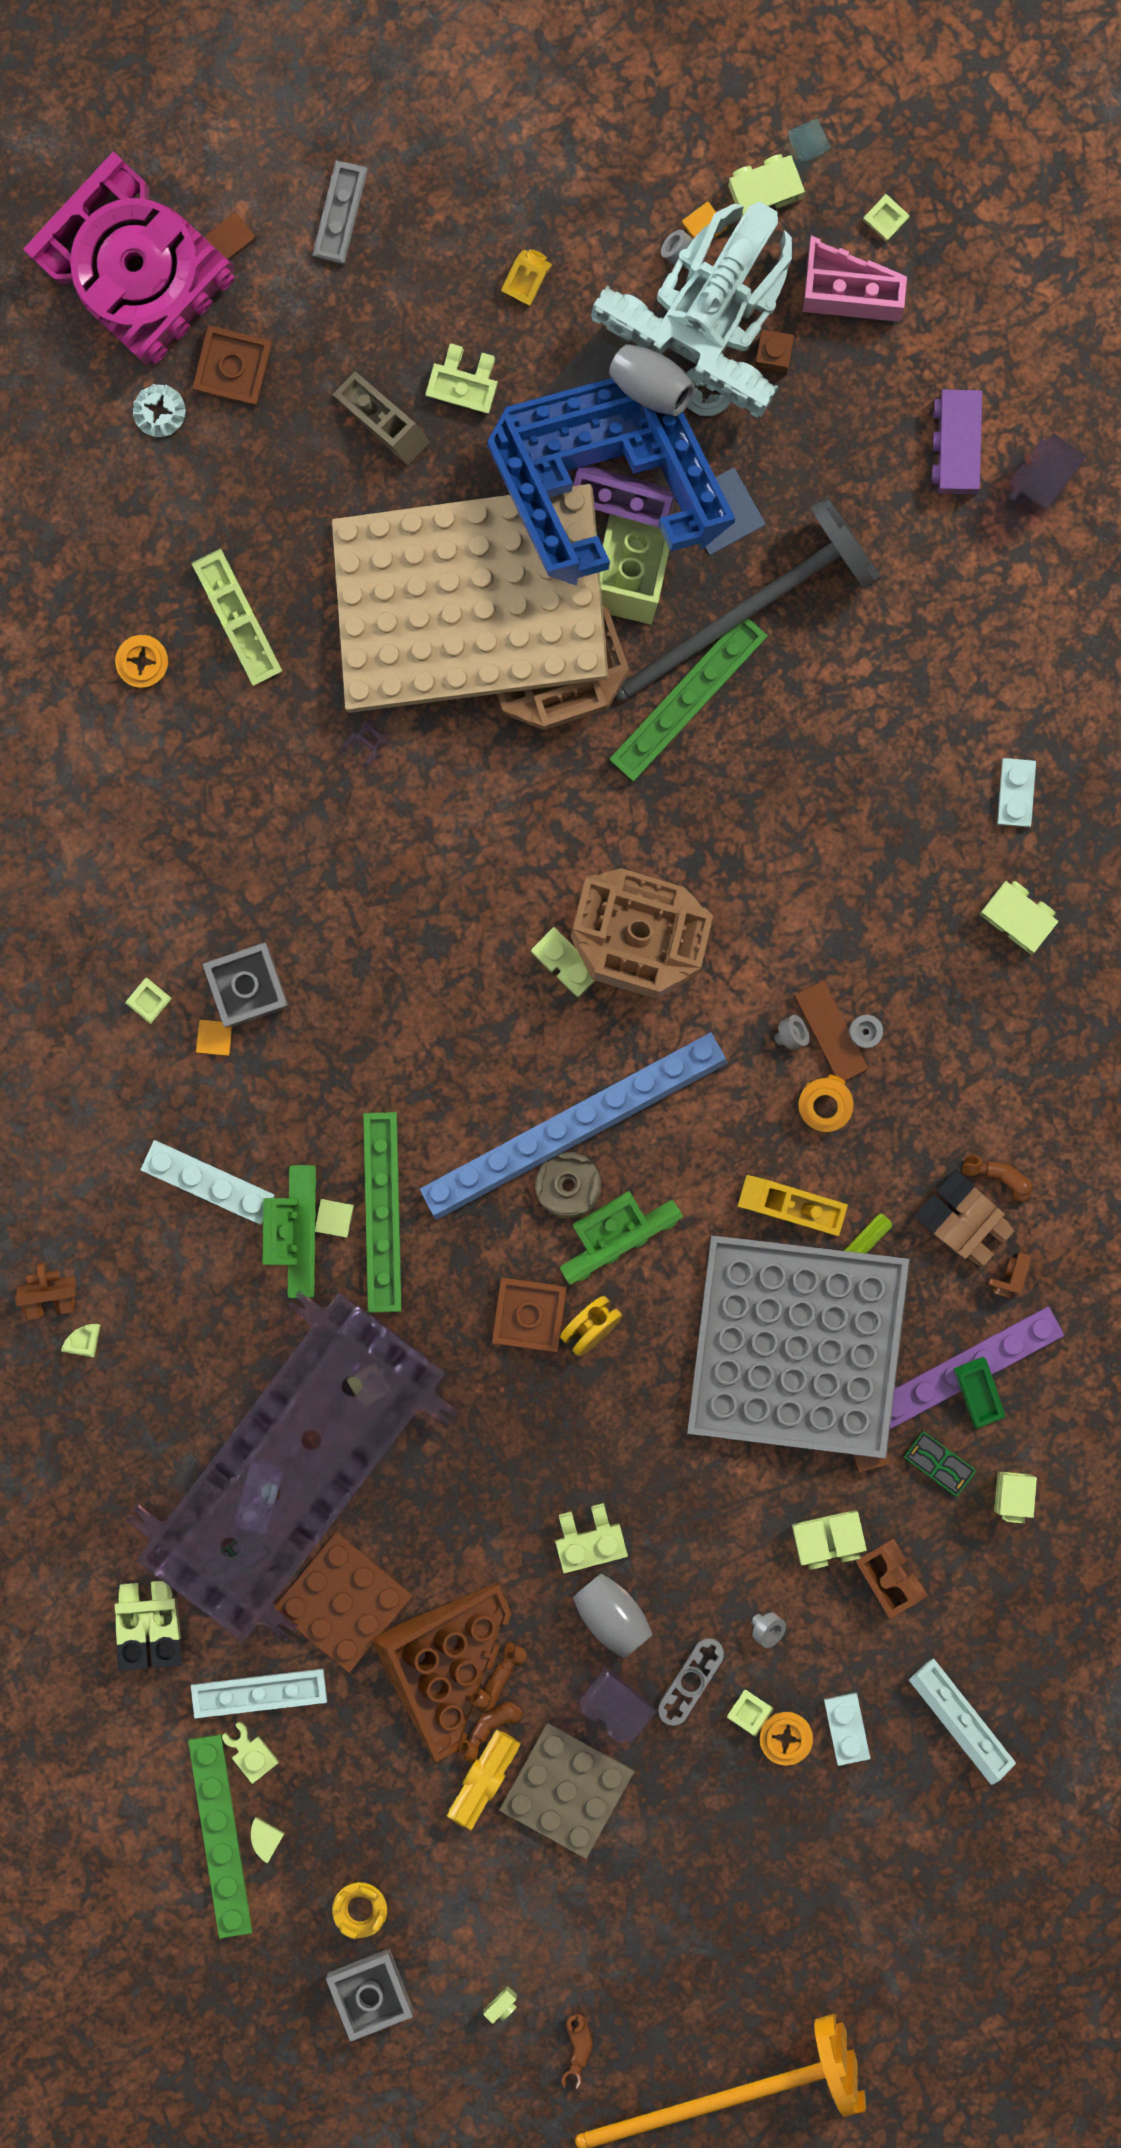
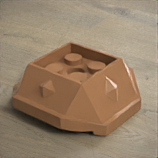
M603 606L609 679L499 693L497 696L503 714L542 730H547L607 710L630 673L609 609Z
M619 868L598 876L595 874L585 878L570 937L592 980L658 999L699 974L713 915L705 907L702 908L696 898L685 887Z

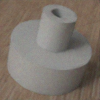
M683 230L674 231L662 245V257L671 264L676 265L681 250L687 249L693 238Z
M792 1015L780 1021L778 1026L779 1032L774 1036L779 1046L785 1045L788 1049L794 1051L809 1043V1030L802 1018Z
M861 1015L850 1024L849 1038L859 1048H871L882 1039V1024L872 1015Z
M768 1613L764 1616L757 1614L751 1621V1624L754 1626L753 1638L764 1648H770L777 1644L786 1630V1622L775 1613Z

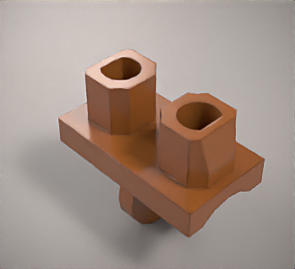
M45 1263L37 1264L38 1273L26 1275L27 1284L16 1287L17 1307L22 1306L27 1320L44 1316L42 1302L54 1301L57 1314L74 1312L77 1292L76 1276L61 1278L59 1270L47 1272Z

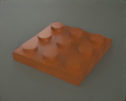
M336 1532L273 1610L350 1673L373 1645L371 1639L384 1632L412 1598L413 1594L341 1534Z

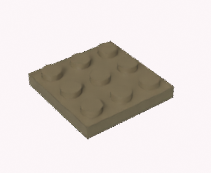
M547 1721L499 1811L587 1859L635 1770Z

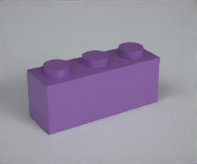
M942 389L940 399H934L933 416L934 419H939V432H933V451L939 452L938 464L932 465V484H938L937 493L977 494L980 490L982 391Z
M589 465L580 467L577 470L573 486L591 484L593 487L595 510L658 528L659 519L672 513L675 497L670 488Z

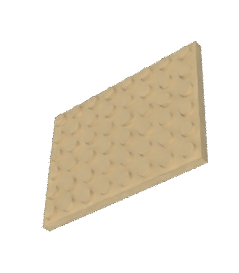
M591 484L572 486L571 492L550 497V501L570 543L597 536L593 487ZM510 495L332 519L345 709L348 713L609 679L600 572L578 578L577 586L548 576Z

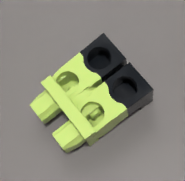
M169 1580L151 1582L152 1600L140 1601L139 1583L120 1585L119 1603L115 1604L118 1671L147 1669L151 1667V1662L152 1668L182 1666L185 1664L180 1633L178 1599L173 1598V1591ZM148 1635L150 1636L151 1661L148 1647Z

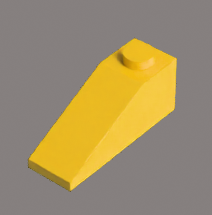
M746 1175L737 1207L839 1236L848 1204L766 1179Z

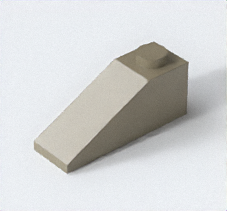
M356 371L332 394L335 399L407 466L430 443L412 419Z

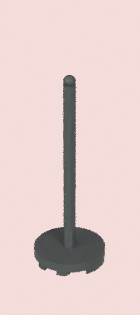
M827 496L823 500H819L810 508L832 541L830 544L624 681L615 698L619 701L627 700L628 697L633 696L840 556L865 590L881 579L877 569L829 497Z

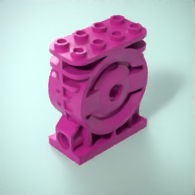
M114 151L23 248L59 284L73 283L86 309L145 365L151 362L154 364L159 363L168 352L166 348L174 338L177 340L181 339L190 329L191 325L188 323L196 314L199 316L203 315L213 304L211 298L219 289L222 292L225 291L236 278L233 275L235 271L234 265L183 217L168 206L149 200V186ZM140 192V198H134ZM110 193L119 199L99 208L109 197ZM149 216L154 217L146 227L140 225L124 226L115 230L106 238L99 249L97 257V269L100 277L89 288L88 281L94 277L92 269L93 253L103 234L119 223L131 220L145 221ZM77 232L70 253L62 245L66 244ZM183 235L184 239L175 249L177 268L175 277L167 291L150 303L138 306L123 305L114 315L111 314L122 300L142 302L157 296L163 291L171 278L173 270V258L170 248ZM135 256L142 257L144 261L142 268L136 272L129 271L127 267L129 260ZM71 267V273L64 274Z

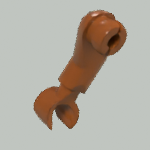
M969 1155L964 1160L961 1171L962 1175L974 1176L982 1174L986 1175L987 1178L1000 1179L1012 1189V1197L1016 1201L1026 1202L1030 1198V1193L1033 1190L1032 1182L1010 1164L990 1161L982 1163L981 1158L976 1155Z
M509 1642L505 1645V1659L503 1663L498 1664L485 1689L476 1690L472 1695L471 1704L474 1707L479 1708L481 1711H490L495 1707L504 1685L514 1672L512 1668L514 1665L521 1666L526 1660L527 1654L523 1648Z
M506 1701L495 1706L492 1710L482 1713L470 1733L472 1734L470 1740H462L458 1745V1751L464 1756V1760L471 1764L475 1762L478 1755V1747L482 1741L485 1742L492 1729L506 1722L511 1724L518 1723L522 1717L521 1708L513 1702Z
M573 2014L566 2021V2029L574 2049L570 2059L572 2064L569 2071L562 2077V2085L566 2088L568 2075L575 2074L578 2078L576 2089H578L583 2082L580 2073L582 2067H585L593 2048V2042L585 2017L580 2014Z

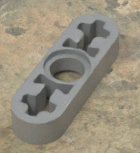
M703 1638L697 1642L664 1694L658 1706L659 1716L664 1723L675 1726L685 1721L721 1664L724 1651L722 1645L716 1639ZM712 1644L715 1646L714 1652L717 1658L715 1660L711 1658L707 1660L704 1668L710 1669V1671L705 1675L701 1669L691 1666L690 1663L692 1660H695L699 1664L703 1658V1654L700 1651L701 1647L708 1648ZM688 1672L698 1674L701 1679L700 1686L694 1691H688L681 1685L683 1675ZM677 1688L682 1695L692 1699L690 1703H687L684 1699L679 1705V1710L682 1712L680 1716L673 1715L672 1718H668L666 1716L668 1711L664 1706L666 1703L674 1704L678 1695L672 1694V1692Z

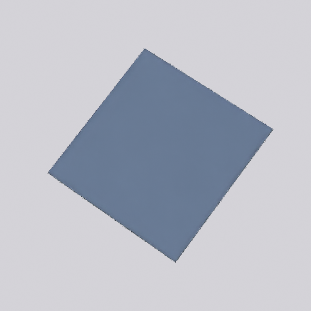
M734 467L715 478L735 516V523L705 547L709 555L766 525Z

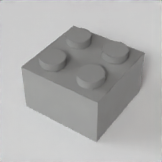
M266 942L203 964L225 1028L233 1027L289 1007Z
M390 1948L327 1974V1984L350 2042L413 2017L414 2009Z

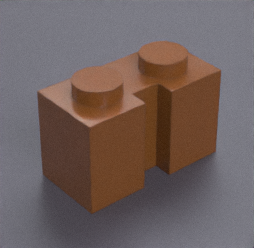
M894 1538L856 1560L860 1570L890 1619L928 1596L915 1573L908 1577L905 1574L901 1565L907 1562Z

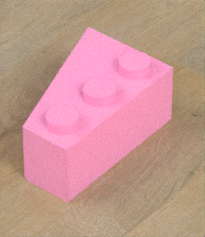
M811 236L802 312L901 322L905 304L907 276L870 260L868 262L849 255V251L839 248V250L820 242L821 239Z

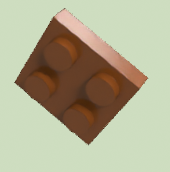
M208 325L192 390L257 407L273 342Z
M501 1277L492 1343L558 1352L567 1286Z

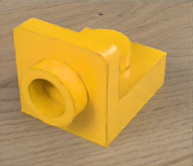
M523 250L517 256L501 291L530 306L552 264L546 261L547 257L536 250Z

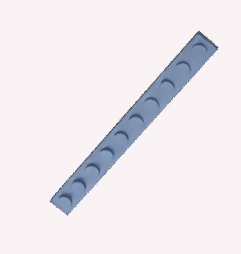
M710 1032L420 1188V1191L434 1218L438 1220L728 1064Z

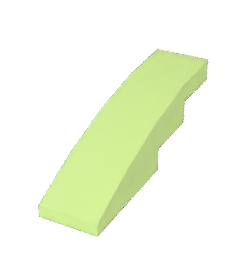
M218 549L192 562V566L252 685L254 686L282 672L222 550Z

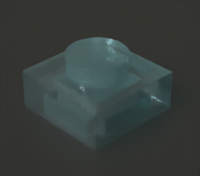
M818 118L787 132L800 164L831 150Z

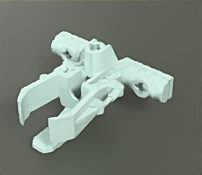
M762 202L749 206L741 220L740 217L744 209L743 205L732 204L714 213L710 224L699 232L687 249L681 250L672 273H669L657 294L658 302L668 310L664 318L655 316L638 298L628 294L623 295L618 291L614 292L609 286H606L605 290L603 289L600 297L594 303L591 312L592 321L597 324L601 322L607 326V330L628 342L631 340L638 346L652 349L660 354L669 348L695 363L696 368L692 380L697 383L701 381L707 385V389L712 392L716 390L721 393V397L741 409L745 407L756 418L763 416L779 387L768 383L769 381L763 378L762 374L753 366L744 362H736L733 359L729 360L722 353L727 346L740 351L749 349L751 342L760 332L763 322L774 312L776 307L775 301L781 292L788 267L792 260V237L784 230L779 243L781 255L778 264L752 294L751 289L742 284L778 224L777 211ZM740 220L714 266L704 262L715 234L721 232L728 224ZM682 266L689 270L686 279L687 283L681 291L674 290L678 281V274ZM755 310L762 312L757 321L750 324L745 332L738 326L742 316L749 319Z

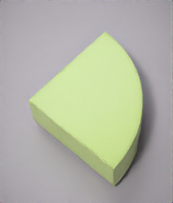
M101 1324L84 1325L73 1331L65 1340L61 1351L95 1357Z
M255 1817L251 1827V1842L257 1855L268 1864L284 1832Z

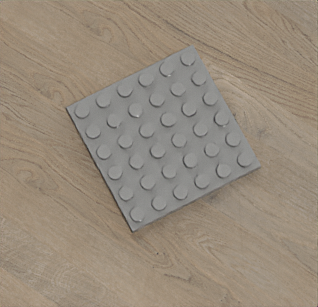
M711 1235L687 1434L887 1458L910 1259Z

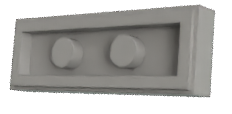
M338 160L335 161L312 254L313 258L345 265L368 173L367 167Z

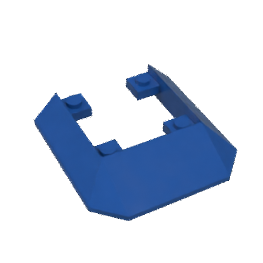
M612 378L506 407L487 441L488 449L547 575L577 586L578 578L609 570L610 560L598 535L570 543L550 501V497L572 491L573 483L567 472L569 470L622 455L625 456L633 474L660 467L681 509L679 513L659 519L658 526L671 552L698 544L701 551L735 523V516L684 413L673 416L648 409L624 393Z

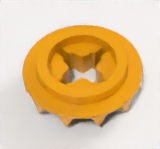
M136 635L128 638L120 645L116 653L115 665L118 674L127 684L137 688L150 687L164 678L168 667V656L164 646L157 639L147 635ZM145 648L146 658L156 662V664L146 665L142 675H140L138 665L128 661V659L134 660V658H139L140 653Z
M792 1712L776 1713L766 1720L761 1729V1748L767 1758L776 1764L785 1766L797 1764L809 1754L812 1748V1730L807 1721L798 1714ZM789 1724L791 1735L796 1737V1739H801V1741L789 1742L786 1751L783 1752L782 1742L772 1737V1735L783 1734L784 1729Z

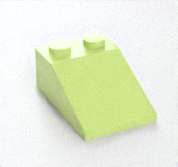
M609 514L602 546L610 560L609 570L600 572L602 604L609 609L610 615L652 625L660 597L670 550L660 528Z

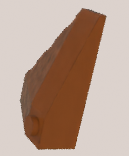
M497 1583L402 1622L371 1639L390 1681L434 1762H438L456 1752L459 1743L467 1739L469 1734L463 1731L470 1713L476 1714L478 1709L471 1704L472 1695L476 1690H484L479 1685L485 1668L492 1670L500 1645L496 1644L495 1640L501 1623L508 1625L511 1611L501 1587Z

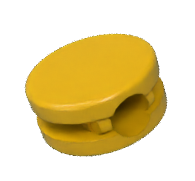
M601 1296L588 1305L567 1325L560 1335L565 1344L571 1342L579 1335L582 1337L572 1349L578 1357L586 1354L602 1341L622 1319L623 1315L618 1309H614L609 1313L607 1307L611 1302L606 1296Z

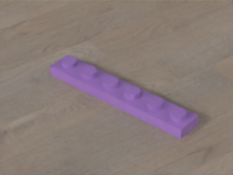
M1049 1306L896 1387L890 1429L959 1393L961 1390L953 1368L984 1356L991 1374H994L1063 1337L1064 1334Z

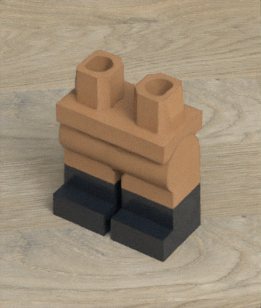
M955 1169L935 1193L959 1213L958 1216L940 1199L932 1195L913 1219L963 1260L968 1258L978 1266L984 1267L994 1254L981 1241L990 1233L1001 1244H1004L1014 1230L1003 1218L1005 1214Z

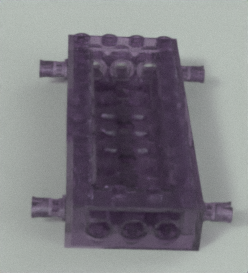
M300 1290L295 1296L304 1304L306 1309L292 1302L289 1303L287 1308L310 1324L309 1328L311 1330L169 1518L161 1522L142 1508L140 1504H137L134 1511L145 1522L131 1515L125 1520L149 1538L148 1542L150 1543L136 1561L242 1642L256 1624L260 1626L261 1623L283 1639L284 1642L288 1639L289 1635L279 1624L293 1631L298 1624L292 1622L275 1609L274 1606L276 1604L273 1602L417 1411L421 1412L424 1410L443 1424L445 1428L448 1427L450 1422L439 1410L441 1409L453 1416H456L459 1410L453 1408L435 1394V1387L447 1372L342 1292L337 1294L328 1307L321 1308ZM347 1377H356L360 1380L362 1389L358 1395L349 1396L343 1391L342 1384ZM314 1430L321 1436V1444L317 1449L310 1450L303 1445L302 1436L306 1431ZM267 1484H274L280 1489V1499L275 1503H268L262 1498V1489ZM229 1537L235 1538L240 1544L239 1553L233 1557L226 1556L221 1550L222 1541Z

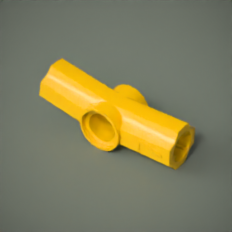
M498 1729L495 1730L480 1758H476L462 1782L464 1786L450 1807L447 1818L470 1831L472 1830L488 1800H492L505 1777L504 1772L521 1745L519 1741Z

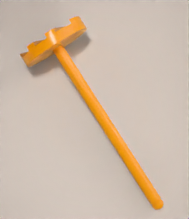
M836 2013L815 2019V2037L821 2060L819 2063L580 2133L575 2138V2144L578 2148H593L822 2079L827 2080L834 2102L844 2118L866 2111V2097L864 2090L858 2091L857 2089L858 2062L854 2050L847 2051L846 2028L843 2022L836 2024Z

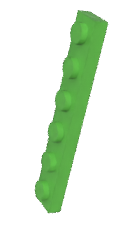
M749 618L725 633L610 757L609 761L634 782L764 642L768 635Z
M397 1112L363 1113L368 1312H401Z
M222 1734L192 1738L188 1740L219 1939L251 1934L253 1932Z

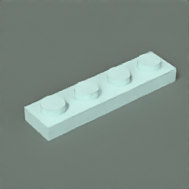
M156 1140L153 1141L141 1167L143 1172L260 1225L263 1223V1198L275 1197V1194Z
M933 1658L925 1663L909 1679L989 1783L993 1785L1000 1781L1016 1762Z
M324 1668L191 1684L194 1718L327 1703Z

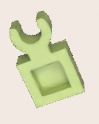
M239 1721L236 1723V1727L240 1730L241 1737L234 1740L225 1732L222 1735V1739L226 1745L236 1747L239 1751L232 1759L253 1784L277 1765L279 1761L259 1736L250 1741L248 1739L247 1727Z

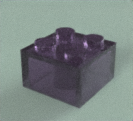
M1055 433L1049 440L1043 437L1028 458L1032 461L1030 466L1027 467L1025 464H1022L1011 479L1009 486L1013 489L1008 497L1040 520L1079 469L1086 456Z
M605 1665L600 1668L579 1694L580 1711L594 1722L601 1719L606 1723V1732L621 1744L624 1740L632 1744L657 1713L654 1704Z

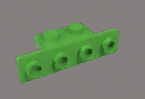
M291 1165L289 1167V1198H263V1265H288L289 1298L314 1297L316 1249V1167L314 1165Z
M628 1191L573 1224L587 1251L560 1266V1270L568 1284L583 1281L594 1270L604 1264L608 1265L615 1262L621 1254L629 1249L642 1246L648 1241L649 1237L659 1231L672 1228L683 1215L675 1202L670 1200L644 1216L632 1194Z

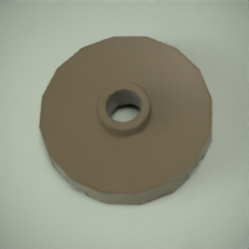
M565 1152L551 1158L540 1167L535 1178V1191L541 1205L550 1214L560 1218H576L588 1213L596 1205L601 1194V1178L596 1166L586 1156L575 1152ZM568 1182L575 1184L574 1189L571 1191L563 1189L564 1185Z

